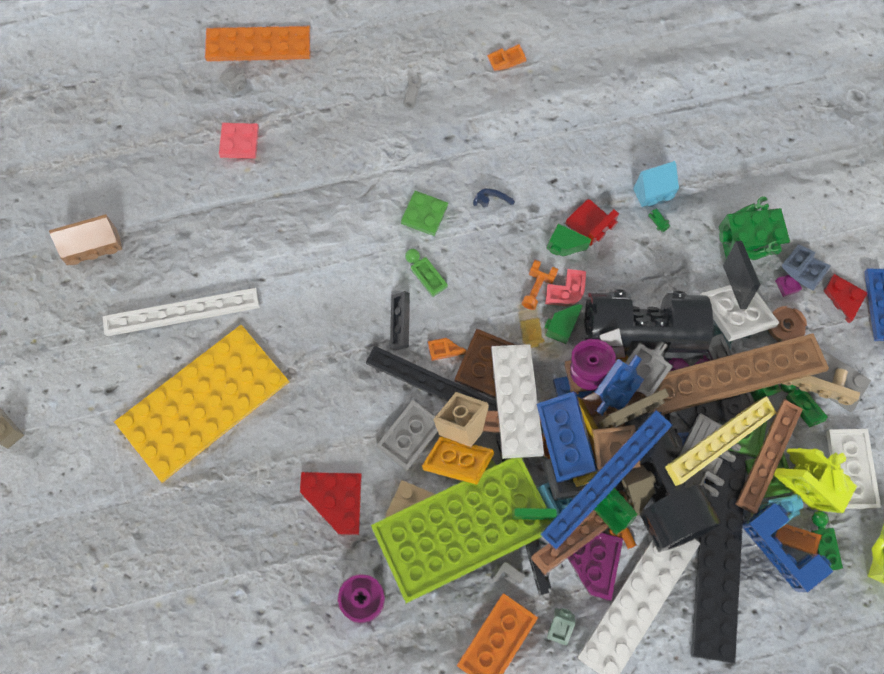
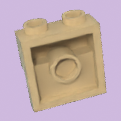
M401 480L385 518L435 494Z

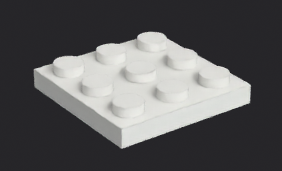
M731 285L701 293V295L709 297L712 305L713 319L728 341L772 329L779 324V321L757 292L747 309L739 308Z

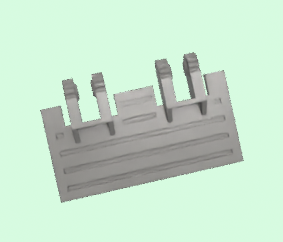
M700 413L677 458L722 425ZM736 443L731 449L740 451L741 446ZM728 451L720 455V457L730 462H734L736 459ZM719 457L714 459L685 481V488L701 484L710 491L712 496L717 497L719 491L707 485L704 481L707 479L716 485L723 486L725 481L716 476L723 460Z

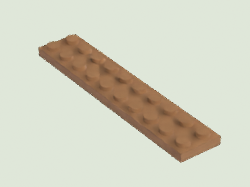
M814 333L668 372L653 394L666 389L669 396L664 399V404L653 411H662L663 414H668L826 372L829 367ZM635 392L628 405L634 404L646 398V396L640 392Z

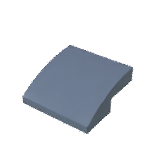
M798 245L784 261L782 267L792 278L814 291L828 273L831 265L815 259L816 252Z

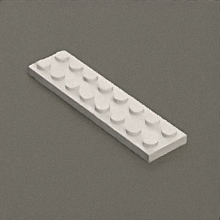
M651 540L577 659L598 674H620L700 543L697 540H693L679 547L658 552L653 540Z

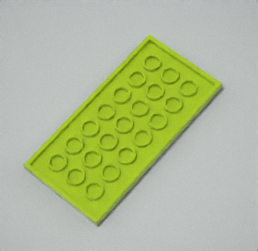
M511 458L485 470L477 485L462 481L371 525L406 604L542 537L541 533L553 520H522L512 518L514 508L547 509L522 458Z

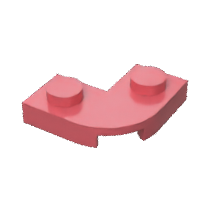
M568 269L565 286L547 284L545 304L572 306L578 303L585 291L586 271Z

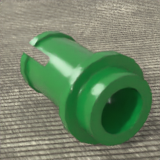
M658 209L651 211L653 214L649 213L648 217L657 226L658 231L665 232L669 229L670 221L666 220Z

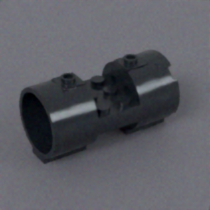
M616 289L614 292L588 293V297L591 298L586 299L584 329L586 335H588V338L585 337V340H601L600 335L619 329L625 357L632 341L664 342L667 345L663 351L665 358L703 359L704 353L710 347L713 333V311L711 301L706 295H687L684 291H673V293H667L664 296L660 309L652 306L647 307V309H640L637 306H633L632 297L623 289Z
M655 411L638 416L626 422L625 426L635 425L636 432ZM660 411L659 413L665 418L663 412ZM671 427L639 460L640 465H643L647 471L653 473L656 481L653 483L655 493L651 497L654 504L643 509L640 516L658 552L684 545L711 532L722 524L712 506V495L708 489H705L704 485L698 484L685 488V482L675 486L665 466L674 461L673 457L683 448L681 437L678 434L676 435Z

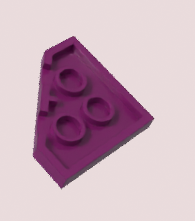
M600 533L567 558L590 596L609 601L612 600L623 544L622 538Z

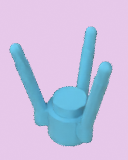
M793 494L788 497L768 500V503L760 505L758 510L765 505L776 503L791 513L787 516L791 520L800 515L799 510L803 508V501L799 495Z

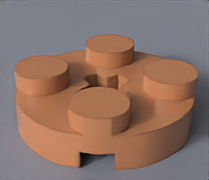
M782 306L772 312L779 321V324L775 328L768 329V331L778 343L805 335L807 321L798 309ZM783 321H784L785 323H788V322H789V323L791 324V325L789 326V329H787V328H785V327L783 326V325H784Z

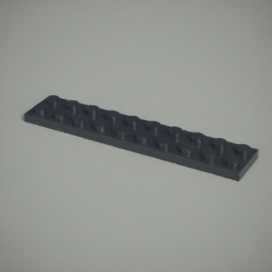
M734 455L736 457L734 462L718 456L723 461L716 476L725 481L723 486L716 485L705 479L707 485L719 491L717 497L712 496V506L722 524L711 532L699 537L700 545L698 547L691 657L727 663L736 662L744 510L736 505V501L745 484L746 457Z

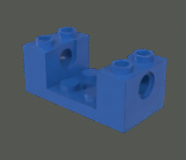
M776 503L765 505L743 523V529L795 592L808 593L834 572L829 567L831 563L826 557L819 554L813 556L805 555L798 562L790 554H786L781 548L783 547L781 542L776 537H772L771 534L790 520L786 516L787 511Z

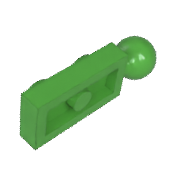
M409 249L406 252V260L409 263H414L411 266V271L432 298L448 288V284L426 257L420 260L418 250Z

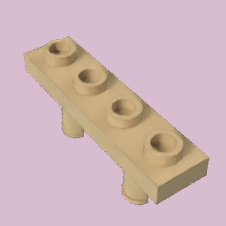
M840 368L835 370L832 383L813 376L782 383L797 386L805 392L817 393L822 398L838 400L843 405H852L859 400L860 392L844 387L848 371Z

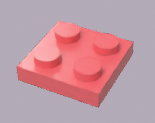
M222 123L219 148L220 158L256 159L258 124Z

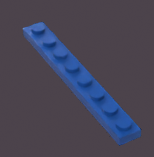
M655 411L541 533V536L557 549L667 432L672 424L658 411Z

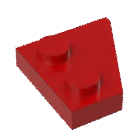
M836 274L831 276L823 290L828 298L832 299L835 307L842 310L847 317L845 320L848 323L854 320L868 293Z

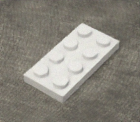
M868 429L827 430L829 454L832 455L837 452V455L840 453L845 454L846 461L840 464V466L843 468L844 474L848 475L851 481L857 485L846 509L881 508Z

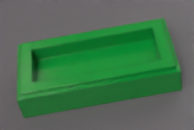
M514 508L512 511V518L554 520L557 517V509Z

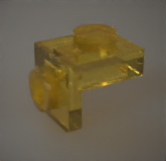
M538 317L519 321L523 344H530L531 348L545 342L542 337L540 319Z

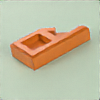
M448 338L428 341L431 361L466 354V349L456 345Z

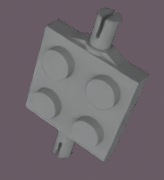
M660 342L655 350L648 349L639 343L625 362V364L629 365L635 355L642 359L636 371L644 380L636 392H640L646 397L653 395L673 367L661 356L667 347L664 342Z

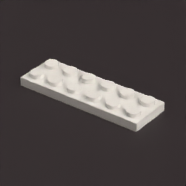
M530 344L492 346L491 352L502 459L543 456L544 450L537 408L538 402Z

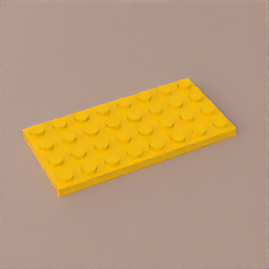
M239 325L115 420L114 423L160 482L163 483L287 385L289 380L246 329Z

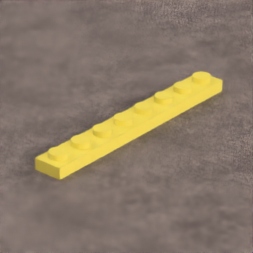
M768 397L760 398L665 466L675 486L685 482L774 416L777 412Z

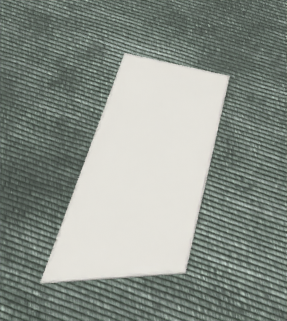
M619 329L600 335L601 341L606 342L608 345L620 346L613 348L616 358L625 357Z

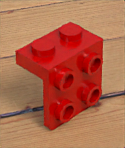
M588 199L566 219L565 224L571 230L592 239L590 242V246H592L596 241L600 242L604 238L605 232L608 229L612 230L617 225L619 213L613 209L609 214H606L593 201Z

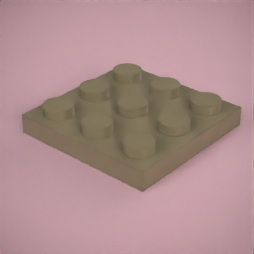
M663 389L610 414L597 425L599 429L619 427L664 404V399L669 394L666 389Z

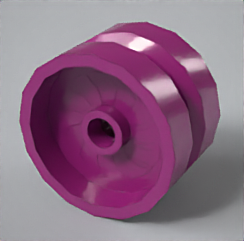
M588 339L577 344L571 356L570 375L573 382L583 389L596 391L616 362L613 348L599 339Z
M358 574L351 576L339 589L337 599L339 609L346 618L353 622L367 623L373 621L384 608V590L379 582L370 575ZM364 595L366 601L360 603L358 601L359 596Z

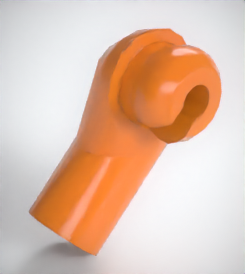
M626 528L618 535L611 529L609 530L611 536L624 540L627 549L637 546L629 528Z

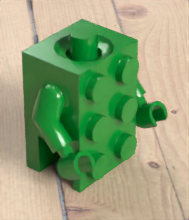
M763 196L757 200V204L752 203L735 213L727 214L718 226L720 232L719 240L723 244L726 259L735 241L743 242L750 260L755 261L769 255L780 254L782 252L780 244L790 243L782 209H768V203L761 205L762 202L768 200Z

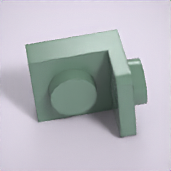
M555 608L547 639L567 646L575 626V615L570 610Z

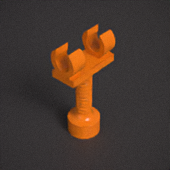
M536 259L533 262L529 275L537 279L529 296H525L521 303L530 310L536 309L538 304L536 297L543 281L553 284L559 270L552 266L549 274L539 271L541 261Z

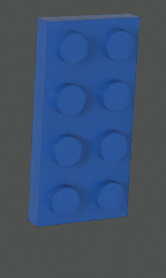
M573 391L538 403L537 408L557 482L560 483L597 472V465L576 392Z

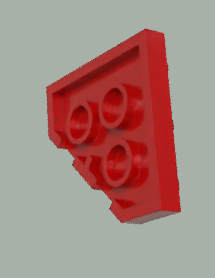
M301 472L300 493L339 535H359L362 473Z

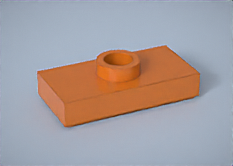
M788 524L778 529L775 535L782 545L812 555L817 553L821 539L819 534Z

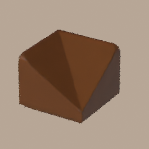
M594 392L582 398L592 418L600 415L596 410L603 401L598 394Z

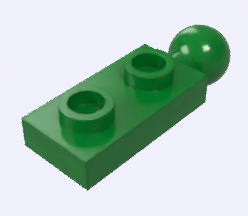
M780 384L782 391L788 393L786 400L803 409L800 417L809 428L827 420L828 416L808 392L800 389L797 390V386Z
M816 511L812 515V522L818 527V530L811 531L821 535L816 554L826 557L831 563L829 567L832 570L843 569L834 528L826 527L829 517L823 511Z

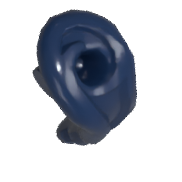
M490 188L481 189L473 200V206H477L480 203L484 208L488 206L490 201L486 196L498 197L509 205H514L515 203L514 199L507 194Z

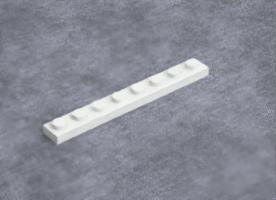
M252 288L103 316L104 334L106 336H113L260 308L257 290Z

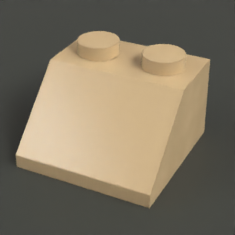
M455 392L433 419L439 435L472 447L483 432L489 405L484 401Z

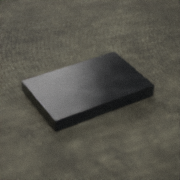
M735 241L723 267L739 308L747 309L761 284L743 242Z

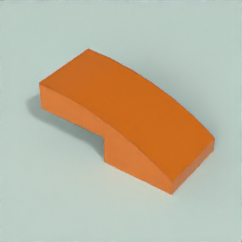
M520 44L505 51L501 48L487 55L494 71L507 69L527 61Z

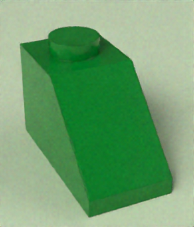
M558 224L546 249L554 255L564 257L587 250L592 239Z
M578 304L554 313L553 318H548L544 329H547L545 336L567 344L583 305Z

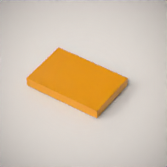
M440 436L423 463L422 468L424 471L477 485L492 459L494 451L493 449L474 444L472 447Z

